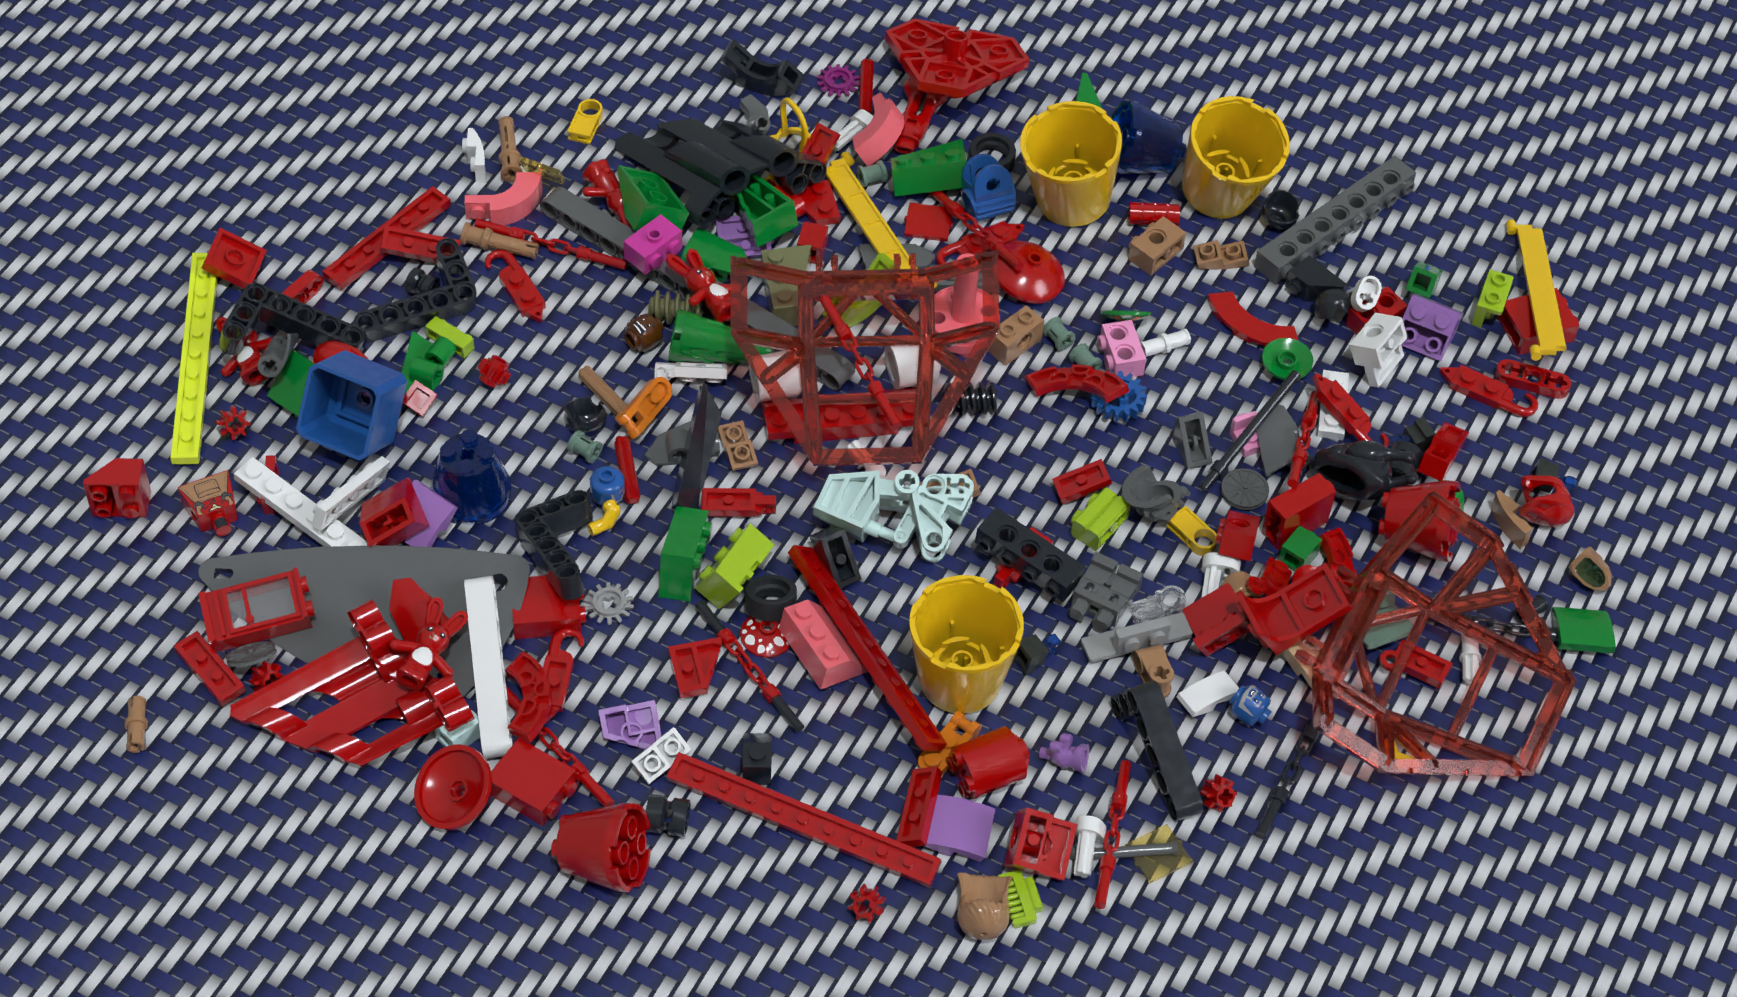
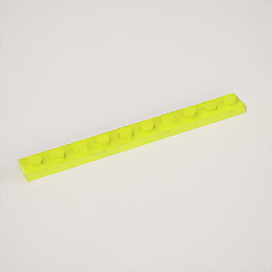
M192 253L171 449L172 464H199L218 281V276L201 269L208 253Z

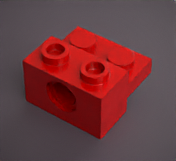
M1027 807L1017 810L1003 867L1064 881L1078 824L1058 819L1054 815Z

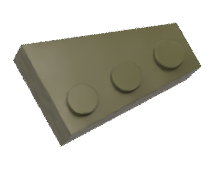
M811 245L761 250V275L769 311L792 326H799L811 264Z

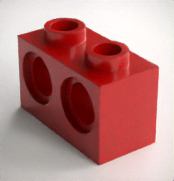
M1387 286L1381 290L1378 301L1372 309L1359 312L1353 307L1350 308L1346 326L1357 335L1375 313L1398 316L1403 319L1408 305ZM1366 300L1362 302L1363 305L1368 303Z

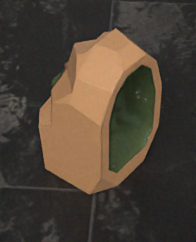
M1592 547L1586 548L1568 566L1573 575L1583 585L1593 590L1606 591L1611 586L1612 574L1609 566Z

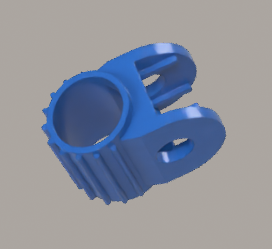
M978 154L970 158L962 171L964 189L961 190V195L967 212L977 221L1013 212L1016 204V190L1009 171L989 154Z

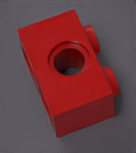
M1229 510L1227 519L1221 518L1215 541L1216 544H1220L1218 554L1250 561L1260 517Z

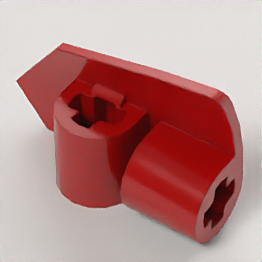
M411 577L393 580L389 610L403 639L416 642L420 628L425 625L427 606L433 598ZM443 612L438 624L442 627L449 620Z

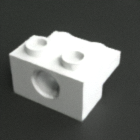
M1375 313L1349 344L1355 365L1364 366L1369 385L1379 388L1404 356L1401 345L1407 339V334L1402 317Z

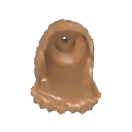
M965 872L958 873L961 895L957 919L961 929L972 939L992 940L997 938L1006 930L1009 923L1008 888L1012 877L976 876Z

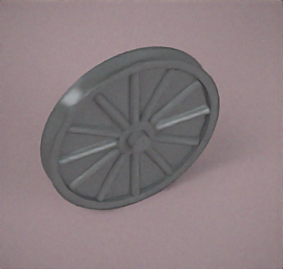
M1240 468L1232 470L1224 476L1221 484V494L1231 506L1242 510H1252L1266 502L1269 494V485L1260 473L1251 469Z
M261 641L237 647L226 655L227 665L244 667L263 662L276 654V645L273 642Z

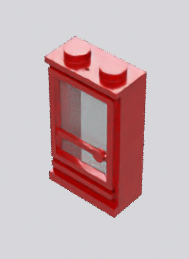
M295 567L291 571L207 593L205 591L199 592L198 595L208 642L213 650L217 653L249 643L312 628L311 617L315 616L312 601H307L305 593L310 592L306 576L301 577L298 568Z

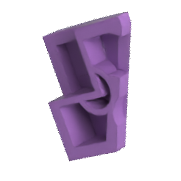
M655 700L598 710L604 739L647 749L662 736Z

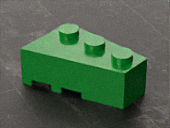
M963 139L890 159L895 196L963 188L962 171L967 162Z
M755 173L750 174L748 186L742 192L734 195L735 205L757 248L798 226L794 201Z
M681 506L676 507L661 551L658 597L691 602L697 573L702 564V554L706 553L707 538L711 537L712 522H708L709 511Z

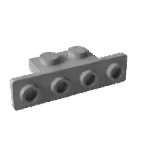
M1177 613L1084 637L1081 639V644L1089 662L1094 663L1129 654L1134 650L1192 637L1193 632L1184 613Z

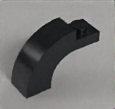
M735 39L728 43L720 58L723 63L735 72L732 78L734 81L753 92L763 95L784 96L791 94L797 90L804 76L787 59L775 64L757 59Z

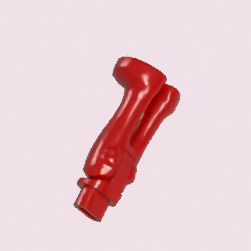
M910 78L904 84V92L908 98L907 106L902 114L904 116V126L894 147L895 151L904 154L912 153L914 149L919 147L935 110L945 103L948 98L947 95L938 93L926 95L925 92L916 88ZM926 96V100L921 114L916 115L921 103L923 102Z

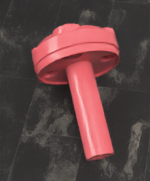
M969 253L960 255L956 260L954 286L937 292L931 298L925 314V335H928L940 348L957 353L964 358L974 357L978 351L988 347L989 331L1000 323L996 302L989 294L977 288L980 261L978 257Z

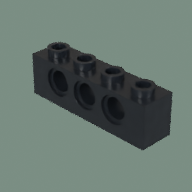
M998 507L977 528L974 543L981 550L991 553L1000 559L1005 566L1013 567L1019 571L1027 581L1034 582L1051 597H1056L1063 602L1083 577L1085 569L1083 564Z

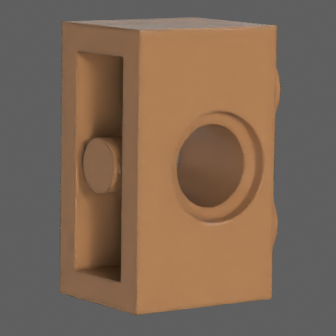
M1163 216L1156 223L1152 222L1140 236L1137 235L1131 240L1128 260L1151 276L1183 250L1186 232Z
M1027 305L989 331L987 351L1006 366L1042 340L1044 319Z

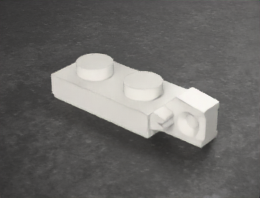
M656 362L654 375L655 378L664 377L668 381L673 377H680L681 381L686 382L695 381L696 378H706V382L719 383L722 382V379H727L728 365L694 362Z

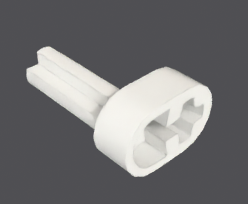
M863 109L855 113L850 118V123L838 132L841 136L832 151H839L848 144L853 136L861 132L871 122L873 115Z
M1366 276L1360 279L1355 287L1346 292L1351 296L1353 308L1359 312H1365L1376 305L1382 286L1376 277ZM1363 299L1368 301V303L1363 305Z
M1215 552L1205 554L1201 568L1205 574L1201 598L1218 589L1221 578L1225 579L1228 575L1239 572L1241 560Z
M1084 815L1076 818V824L1078 825L1075 834L1078 837L1074 875L1087 878L1091 876L1095 844L1104 843L1107 827L1101 819Z

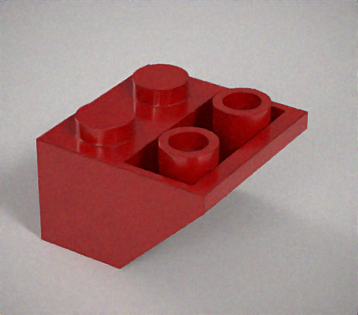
M115 458L84 479L83 485L92 516L102 518L147 517L151 488L143 459Z
M410 478L400 481L362 503L359 523L369 547L395 546L430 526Z

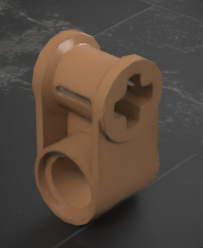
M1158 644L1134 650L1132 655L1133 663L1143 683L1155 680L1159 684L1164 698L1168 697L1172 689L1171 681L1174 677V670L1168 661L1164 647Z

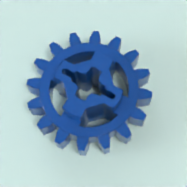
M1119 371L1117 376L1128 385V393L1108 403L1099 396L1090 393L1091 407H1096V414L1104 413L1105 420L1109 419L1110 416L1114 417V422L1116 423L1119 418H1123L1125 422H1128L1129 416L1136 419L1138 412L1143 413L1147 400V395L1145 394L1146 387L1140 386L1141 380H1132L1131 373L1123 376V372Z

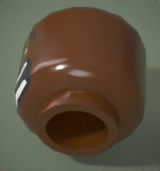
M643 314L627 323L624 338L631 349L644 352L662 341L664 327L657 317L654 318L652 315Z

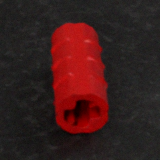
M1143 201L1141 203L1129 202L1128 224L1150 225L1152 222L1156 223L1164 216L1176 226H1179L1180 204L1143 203Z

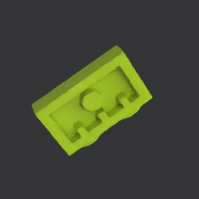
M1489 269L1471 325L1481 328L1484 318L1490 319L1491 313L1502 315L1514 279L1513 276Z

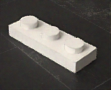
M1323 370V377L1331 381L1336 379L1348 393L1349 373ZM1320 402L1317 437L1343 440L1345 428Z

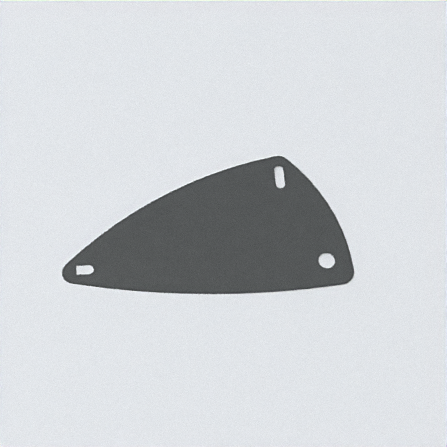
M331 546L284 549L211 558L204 561L198 571L200 579L214 591L288 572L297 567L300 576H306L310 592L305 593L307 601L311 600L315 611V616L311 617L313 627L270 638L269 640L293 656L309 663L358 637L347 612L371 599L375 602L394 637L404 640L392 617L389 606L393 580L410 577L432 598L439 597L442 599V612L450 619L458 611L462 610L467 613L464 580L493 576L495 574L505 575L508 579L506 588L496 591L503 648L514 627L512 608L520 611L524 600L530 566L522 556L477 550L418 546ZM215 568L231 569L233 576L229 579L214 578ZM290 587L248 598L251 615L254 617L253 624L296 613ZM244 600L229 603V608L246 622L245 617L247 614ZM468 620L465 626L449 640L445 651L439 654L453 669L454 675L452 678L463 697L475 685ZM433 665L429 674L437 678L439 671Z

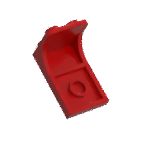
M1326 562L1267 597L1249 598L1241 590L1236 592L1239 599L1236 606L1243 617H1247L1250 623L1247 626L1256 639H1259L1265 649L1270 647L1276 655L1353 609Z

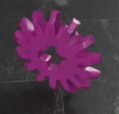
M836 64V67L833 68L829 65L827 66L828 71L823 69L820 71L823 76L817 75V79L820 81L817 82V85L823 87L821 88L822 92L829 91L828 96H832L835 92H837L838 98L841 97V92L845 96H849V91L856 92L857 89L855 87L860 86V82H856L860 79V76H853L856 70L849 71V66L847 65L844 68L840 67V64ZM841 78L843 83L835 85L834 80Z

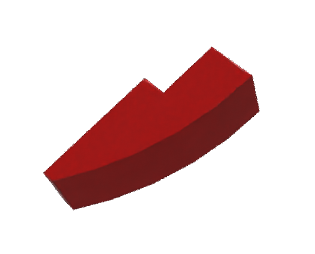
M1445 422L1434 435L1431 445L1424 453L1418 472L1443 481L1462 449L1469 432Z

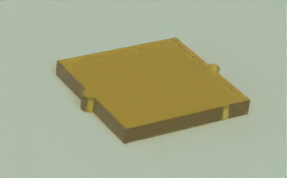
M522 156L520 157L519 161L525 171L541 172L543 178L564 184L565 179L559 169Z
M1168 824L1125 844V846L1171 843L1177 840L1178 857L1172 854L1131 857L1135 862L1134 867L1139 868L1149 884L1193 862L1182 846L1183 841L1177 839Z

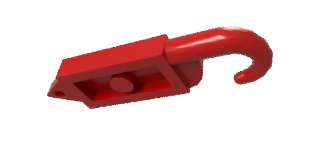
M1002 221L984 229L990 231L1006 244L1017 241V238L1024 230V224H1010ZM971 233L961 237V240L941 248L936 254V261L938 265H951L946 263L944 258L956 252L959 255L973 254L978 259L994 252L986 246L981 237Z
M495 250L489 253L485 258L487 269L491 268L490 263L495 258H502L508 266L501 270L499 274L500 283L521 316H527L542 323L543 309L546 308L545 300L524 268L506 250Z
M1460 365V367L1440 368L1439 373L1450 384V389L1490 407L1500 408L1520 417H1529L1538 410V401L1530 393H1526L1525 397L1531 401V406L1524 408L1512 403L1513 392L1507 384L1463 365Z
M1316 373L1312 377L1317 390L1315 396L1349 434H1353L1358 441H1372L1367 435L1371 429L1370 417L1336 379L1331 381ZM1381 433L1383 445L1390 448L1389 438L1385 433Z
M573 628L560 629L554 633L545 657L543 670L549 679L552 690L551 709L545 724L558 712H563L574 667L573 656L564 650H560L562 640L565 637L572 636L578 640L579 647L584 645L582 634Z

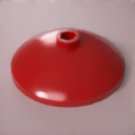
M1013 241L1004 244L1008 250L1024 263V267L1019 271L998 253L994 254L991 262L993 277L997 284L1010 296L1023 302L1039 304L1049 302L1060 294L1065 283L1064 270L1058 259L1046 248L1027 241Z
M461 744L450 745L435 752L422 766L414 788L415 805L422 819L429 825L441 830H455L472 822L485 807L491 792L492 774L487 760L476 749Z

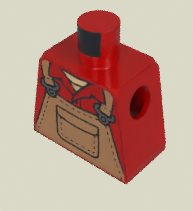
M228 470L178 487L181 503L200 531L206 532L214 529L217 536H225L231 532L230 523L235 522L238 516Z

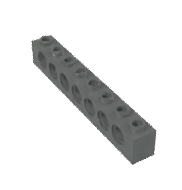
M1393 156L1257 250L1254 268L1275 285L1283 279L1287 280L1289 270L1310 255L1314 258L1317 255H1323L1334 243H1340L1347 234L1353 230L1357 231L1364 222L1374 219L1381 210L1391 207L1401 196L1408 195L1415 186L1414 180L1417 172L1399 158Z

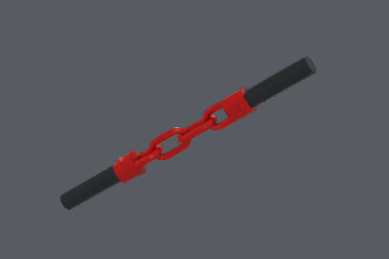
M704 600L699 601L695 608L715 631L717 637H721L722 645L732 655L736 656L748 676L758 684L766 700L776 707L796 733L803 730V723L783 700L782 694L776 686L769 683L761 669L744 652L735 635L729 628H725ZM734 644L737 646L735 651L731 648ZM740 655H742L746 659L747 663L743 661ZM752 667L759 673L757 678L750 671Z

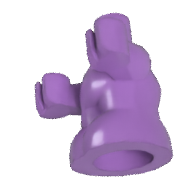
M1062 733L1060 735V742H1050V748L1041 747L1039 758L1051 760L1052 763L1061 768L1071 767L1075 771L1083 773L1088 764L1089 745L1080 744L1077 747H1072L1073 736Z

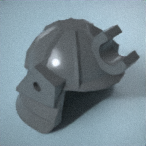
M1141 465L1127 476L1122 486L1124 499L1134 508H1137L1136 511L1139 515L1154 522L1163 519L1170 521L1178 512L1177 508H1183L1185 505L1181 497H1189L1191 494L1186 487L1180 486L1174 481H1157L1152 470L1147 465Z

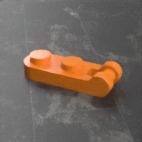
M664 377L650 379L627 407L615 417L618 424L623 425L627 429L626 434L630 439L638 437L672 396L670 382ZM633 415L638 420L636 423L631 419Z
M956 711L948 724L940 732L947 745L941 752L923 751L918 758V769L938 766L943 775L949 769L946 757L951 755V747L977 737L982 725L975 721L970 722L965 718V714ZM959 728L965 731L962 736L956 732Z

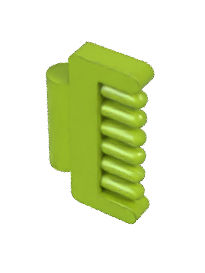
M1021 870L999 874L998 876L1012 877L1009 884L1010 888H1008L1009 907H1012L1009 908L1010 914H1012L1010 919L1013 920L1012 927L1016 929L1036 924V913L1043 911L1044 908L1034 878L1027 877L1024 879Z

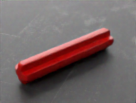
M863 59L860 72L859 110L863 109L872 115L874 61L872 59Z
M626 435L617 436L614 444L619 470L624 476L625 501L627 504H637L641 496L630 439Z

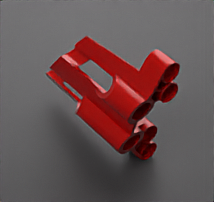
M373 599L347 612L358 637L230 705V717L243 724H253L262 727L274 734L279 740L313 753H318L322 750L336 756L342 762L362 766L442 725L450 733L475 719L450 674L440 679L428 674L425 685L418 691L401 684L396 679V673L405 662L409 653L395 651L390 648V641L396 638L386 621H384ZM308 692L325 693L335 697L340 702L306 721L279 709ZM380 718H396L408 721V723L369 744L350 736Z

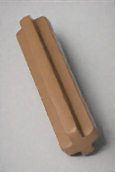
M584 366L579 370V378L616 416L627 407V404L590 366Z

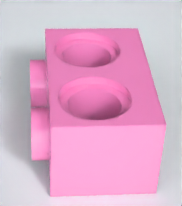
M1132 320L1102 324L1101 334L1097 336V344L1099 350L1104 352L1106 370L1112 371L1115 375H1118L1119 371L1123 372V376H1127L1130 373L1132 377L1144 375L1146 357Z

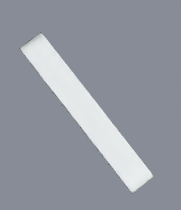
M493 576L466 579L464 580L481 746L485 759L503 757L513 743L512 734H510L507 728L510 724L495 584Z

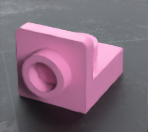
M1256 411L1247 414L1242 413L1233 418L1229 435L1234 442L1257 415ZM1257 433L1251 437L1240 451L1243 457L1260 452Z

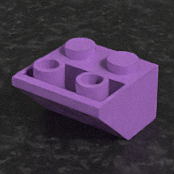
M1412 294L1402 319L1407 339L1401 346L1442 361L1464 313L1421 295Z

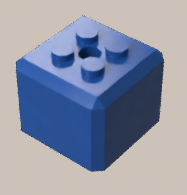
M343 350L309 367L296 430L302 438L356 460H361L394 442L407 380L401 372ZM362 391L369 394L371 398L370 404L363 401L361 397Z

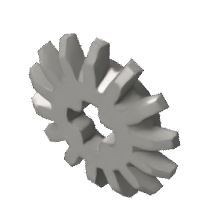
M610 582L606 583L605 588H602L599 584L596 585L598 590L596 593L592 590L588 592L592 599L585 598L584 602L590 604V606H585V611L592 612L589 614L590 619L599 616L597 620L599 624L607 618L608 625H611L612 617L620 623L622 619L619 615L629 617L630 613L625 610H632L634 608V605L627 604L634 600L633 596L625 597L629 590L626 588L621 592V585L618 583L615 588L611 587ZM614 600L615 608L609 607L604 609L603 601L609 602Z

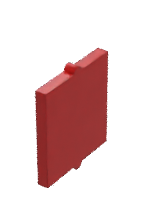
M910 202L908 214L904 217V222L906 223L904 236L948 242L949 230L953 227V222H951L952 215L942 206Z

